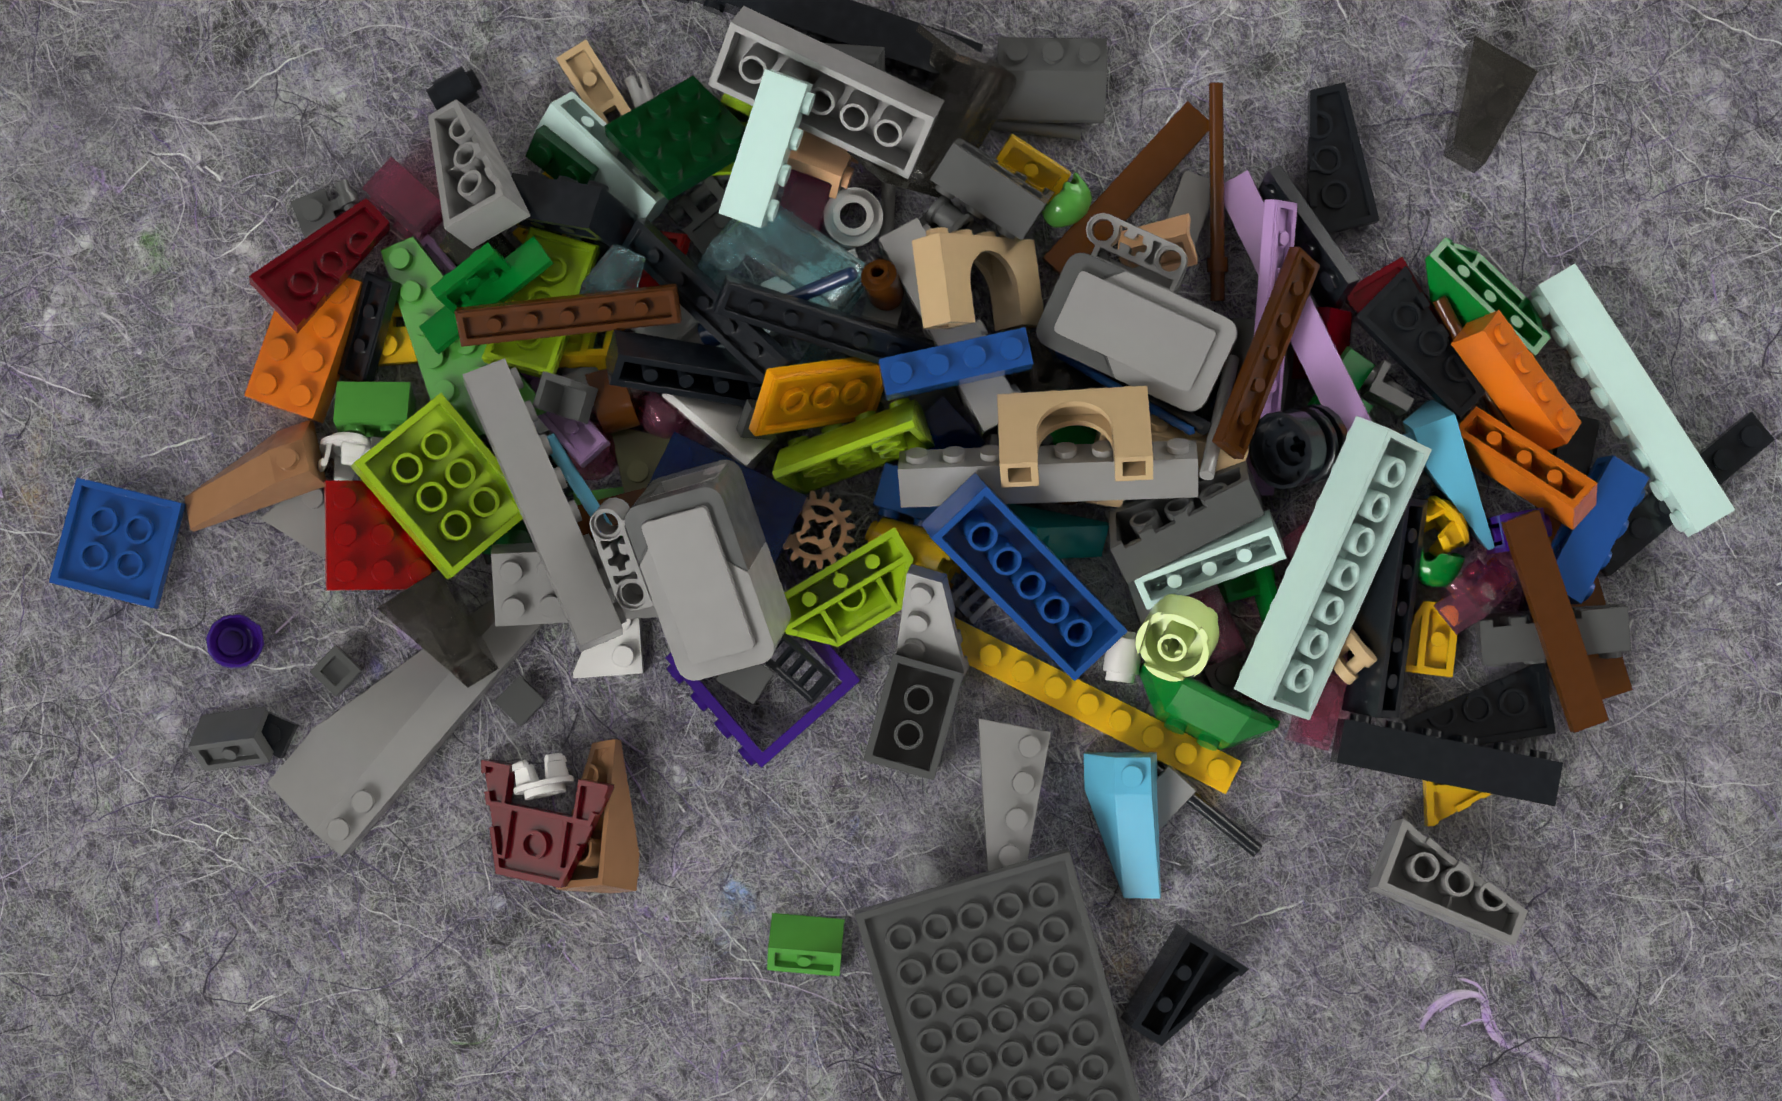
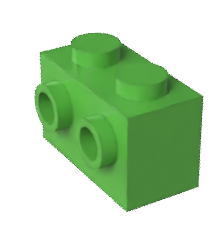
M337 381L333 416L337 431L358 433L366 437L385 438L415 414L416 398L411 383Z

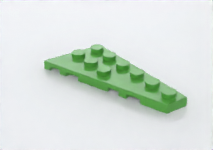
M414 237L380 250L389 278L401 284L397 301L430 400L442 393L480 439L486 438V433L464 385L463 374L488 365L482 359L487 344L461 347L459 338L440 354L436 353L419 326L445 306L435 297L430 289L444 276L443 271L419 240ZM518 372L524 388L519 389L524 402L530 400L533 405L536 392L525 376ZM534 408L537 416L546 413V411Z

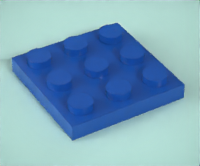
M77 477L49 583L159 609L186 504Z

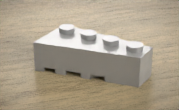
M977 718L986 868L988 871L1028 860L1051 732Z
M1404 818L1392 821L1367 889L1501 946L1516 945L1528 910L1489 881L1483 880L1462 861L1456 860L1441 848L1442 846L1431 838L1425 837Z

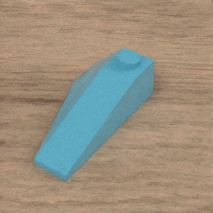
M1435 400L1427 401L1403 421L1406 433L1402 435L1432 449L1423 470L1444 498L1453 503L1459 512L1462 513L1467 521L1468 530L1475 540L1487 550L1495 548L1456 415Z
M1085 752V792L1123 898L1160 899L1157 752Z

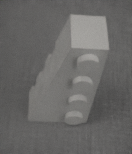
M457 99L428 116L445 230L473 249L531 216L481 118Z

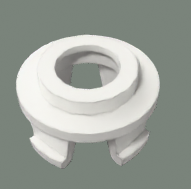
M849 187L840 190L836 199L830 198L824 209V225L830 237L837 242V245L846 249H856V247L868 244L875 237H878L883 223L882 207L877 198L869 191L862 188ZM849 203L862 205L867 214L864 224L855 229L844 226L840 219L842 208Z
M337 432L331 436L321 439L319 446L323 457L318 461V470L320 472L325 470L330 457L334 459V480L352 481L355 471L351 466L370 450L371 439L353 432Z
M562 753L545 755V779L539 780L533 764H529L526 760L514 763L512 765V772H515L516 787L513 789L514 795H524L525 800H533L565 792L566 785L574 782V778L572 775H569L565 763L567 762L566 757Z

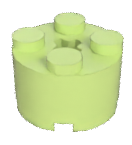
M1176 594L1164 596L1162 600L1153 606L1136 636V650L1138 654L1140 652L1144 659V666L1153 675L1167 681H1183L1187 677L1199 674L1204 669L1218 643L1219 626L1217 613L1201 601L1189 596Z

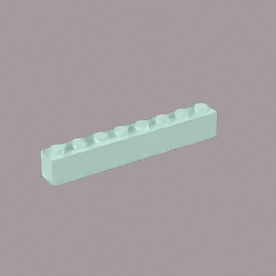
M1573 264L1539 284L1530 293L1533 297L1531 300L1532 305L1538 315L1542 318L1546 317L1552 326L1551 334L1555 342L1561 348L1565 347L1572 357L1570 362L1575 373L1580 378H1585L1592 388L1590 394L1595 404L1601 409L1604 408L1612 419L1610 426L1619 439H1624L1632 450L1630 451V457L1635 466L1640 470L1644 469L1648 477H1650L1652 481L1649 484L1655 497L1660 501L1664 500L1672 512L1669 516L1675 528L1680 532L1684 531L1686 536L1689 537L1733 512L1735 508L1577 265Z

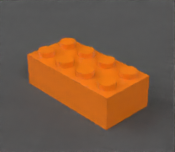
M347 277L298 334L274 310L244 396L323 424L337 386V381L340 378L338 372L363 283Z

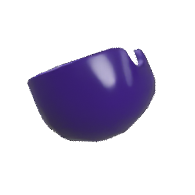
M245 615L222 616L211 625L207 634L208 654L222 667L228 669L246 668L259 658L264 648V636L261 626Z

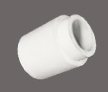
M1127 632L1105 652L1103 671H1106L1105 680L1134 684L1135 675H1139L1141 654L1140 652L1139 654L1137 653L1135 645L1137 633Z

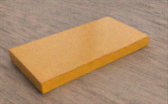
M857 357L768 368L748 429L754 436H762L856 421L855 417L867 411L876 412L884 390L879 364Z

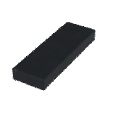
M366 271L338 374L354 382H374L399 293L400 283L376 272Z

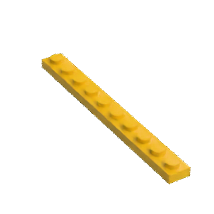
M954 617L956 628L960 629L963 639L961 643L963 656H967L969 666L1140 752H1157L1158 761L1166 765L1170 764L1176 770L1224 794L1227 793L1242 761L1218 749L1216 751L1206 749L1197 743L1196 738L1186 733L1183 735L1174 733L1164 727V722L1079 679L1074 681L1067 673Z

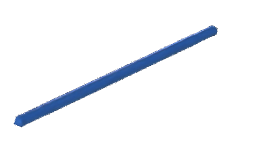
M1038 341L1039 348L1054 355L1107 388L1124 387L1097 370L1050 349ZM1149 401L1150 413L1189 436L1195 434L1194 427Z

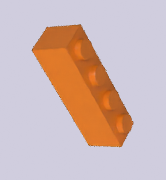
M1500 310L1466 323L1451 345L1514 430L1546 451L1568 444L1581 425V420Z
M1477 406L1459 424L1471 465L1538 508L1543 507L1545 513L1568 528L1574 530L1596 506L1598 484L1596 481Z

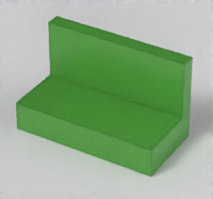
M772 913L767 970L840 976L845 919Z

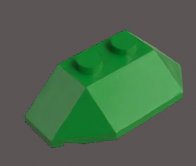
M1445 237L1425 258L1431 304L1434 306V300L1446 295L1462 327L1468 322L1500 310L1534 357L1551 338L1548 331L1543 328L1541 318L1532 302L1479 252L1464 245L1453 243L1451 239Z
M1145 661L1140 665L1139 675L1154 710L1155 717L1165 722L1164 727L1181 735L1187 733L1197 738V743L1206 749L1216 751L1217 749L1224 750L1267 735L1277 729L1280 724L1279 720L1259 712L1191 677H1187L1183 681H1167L1149 672L1144 666Z

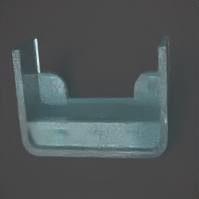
M779 205L775 220L773 222L768 221L767 225L762 228L732 218L711 241L697 266L714 282L720 270L731 271L738 268L748 255L796 289L847 267H853L858 273L855 281L807 300L850 314L864 291L861 282V272L866 265L847 250ZM811 343L799 364L819 362L823 360L829 349Z

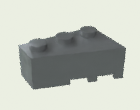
M958 138L953 142L930 179L937 184L935 189L949 199L957 197L966 203V210L979 219L987 217L996 223V229L1007 238L1014 240L1017 237L1023 240L1055 192L1045 187L1041 193L1025 182L1027 176L1018 171L1015 174L1011 173L997 164L998 160Z

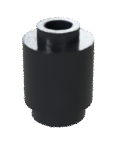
M460 66L433 81V86L426 89V92L436 110H439L456 99L464 106L480 98L477 91L482 89V86L472 69L466 72Z

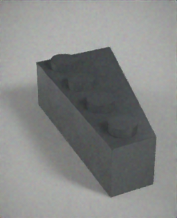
M1244 461L1216 471L1212 480L1198 478V497L1141 499L1108 511L1110 550L1128 584L1265 515L1261 493L1247 462Z
M1619 603L1572 607L1587 655L1599 654V658L1602 659L1622 657L1621 651L1631 650L1628 606ZM1530 610L1474 615L1476 653L1478 660L1483 666L1500 667L1507 666L1509 663L1523 661L1524 664L1546 662Z

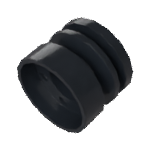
M1319 404L1268 413L1259 419L1250 441L1249 455L1251 464L1263 481L1269 486L1279 489L1292 488L1328 479L1331 468L1336 462L1346 440L1347 428L1338 414L1329 407Z

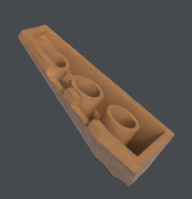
M308 420L275 432L185 496L190 530L195 532L324 487L326 477L324 471L320 472L318 470V461L321 459L314 422Z
M618 739L594 742L591 745L582 779L615 784L614 790L568 886L563 888L556 887V890L597 893L633 892L637 890L640 854L622 743Z

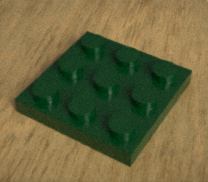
M694 76L687 78L604 126L605 134L611 142L668 200L734 163L746 129Z

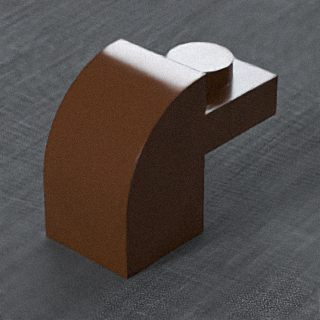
M607 368L585 374L588 385L598 389L594 408L606 435L641 425L639 416L642 415L638 401L633 397L631 388L609 385Z

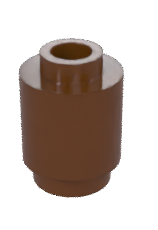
M884 259L868 263L861 272V282L870 303L883 311L895 309L900 305L904 295V288L896 267L892 262Z

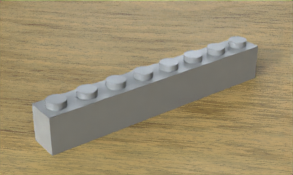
M504 358L463 374L466 390L580 652L623 635L622 624L627 622L625 614L618 602H611L607 590L612 587L604 567L597 569L592 558L593 555L597 554L594 543L589 533L582 535L577 522L582 521L581 514L575 501L568 502L562 489L568 486L560 467L553 468L548 455L553 454L545 433L538 435L533 423L538 421V417L531 401L524 402L519 392V389L524 388L518 370L516 367L509 369Z
M1184 438L1152 442L1153 480L1115 482L1113 449L1110 441H1097L1093 444L1061 442L1056 445L1040 446L1038 450L1039 486L1001 488L998 445H986L982 448L950 446L945 449L935 450L915 447L907 451H900L898 479L901 508L940 506L974 473L1006 504L1198 497L1196 440Z

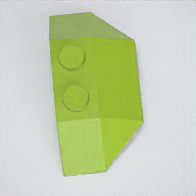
M896 527L784 592L791 612V619L785 630L786 634L839 647L902 610L906 575L911 564H913L914 558Z

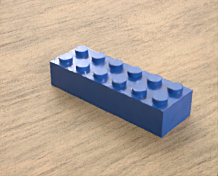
M976 473L968 478L921 523L930 538L1074 681L1128 632L1118 618Z

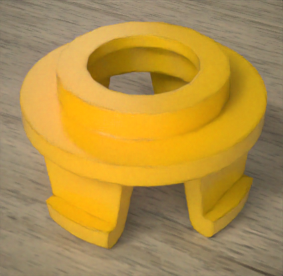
M1433 495L1426 499L1428 500L1424 533L1434 527L1440 533L1436 542L1429 548V553L1437 557L1441 553L1447 554L1457 547L1461 548L1468 544L1469 528L1462 513L1459 512L1453 503L1446 499Z

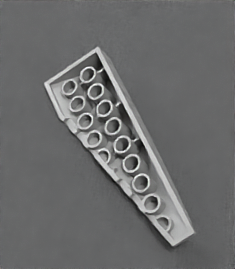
M493 598L314 727L269 780L268 784L302 821L338 854L343 856L352 853L544 624L496 627Z

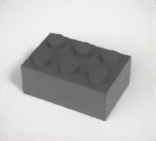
M893 654L863 761L934 780L964 674Z

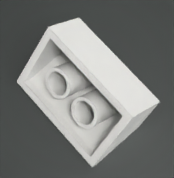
M662 394V397L673 409L750 473L778 441L776 436L774 440L740 438L736 428L744 406Z

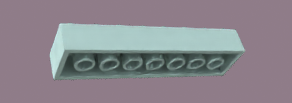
M1358 416L1355 417L1337 460L1331 468V473L1324 489L1316 502L1307 527L1301 535L1298 547L1285 571V576L1276 596L1270 604V609L1255 638L1245 665L1240 671L1239 678L1234 687L1235 690L1263 705L1310 720L1432 449L1390 428Z

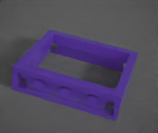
M805 639L842 683L766 750L762 751L701 680L691 681L685 679L677 670L672 654L670 653L665 657L670 663L666 669L679 684L684 681L687 682L694 690L690 695L692 700L702 711H706L709 708L718 718L714 722L715 726L727 739L732 735L742 745L738 752L750 766L757 763L761 768L861 681L830 645Z

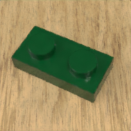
M543 125L536 129L525 155L526 158L555 180H557L558 176H566L580 184L586 185L588 181L595 180L599 171L595 164L547 126Z

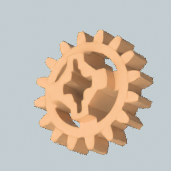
M810 491L809 500L805 501L801 495H797L796 502L798 505L796 507L790 504L785 505L784 508L789 513V516L778 518V522L784 524L785 529L778 531L777 536L786 537L787 542L780 548L781 550L791 548L793 553L790 560L792 562L801 557L803 558V568H807L810 561H815L817 569H822L823 560L827 559L830 564L836 562L834 556L836 553L844 557L848 554L842 546L844 543L853 544L854 539L847 536V531L855 529V524L846 523L845 519L852 512L850 510L843 512L839 510L842 503L840 498L832 504L829 502V492H825L822 499H817L815 491ZM811 506L824 507L833 514L827 517L815 514ZM799 513L803 520L802 527L799 532L792 535V523L795 516ZM814 520L817 525L831 522L821 533L822 539L818 540L816 536L800 538L810 529V521ZM840 525L838 542L832 547L829 540L831 531ZM805 543L814 545L821 554L806 553L799 546Z

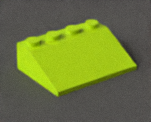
M442 393L362 455L351 466L447 580L457 574L523 519L496 457Z
M903 398L890 403L889 409L877 414L875 411L861 413L855 417L856 421L844 426L841 423L829 425L821 430L822 434L815 437L800 436L788 442V447L782 448L778 452L772 471L774 479L797 494L804 495L810 493V491L821 489L885 465V463L899 460L900 451H907L915 447L924 449L935 447L922 406L915 399L910 401L909 398Z

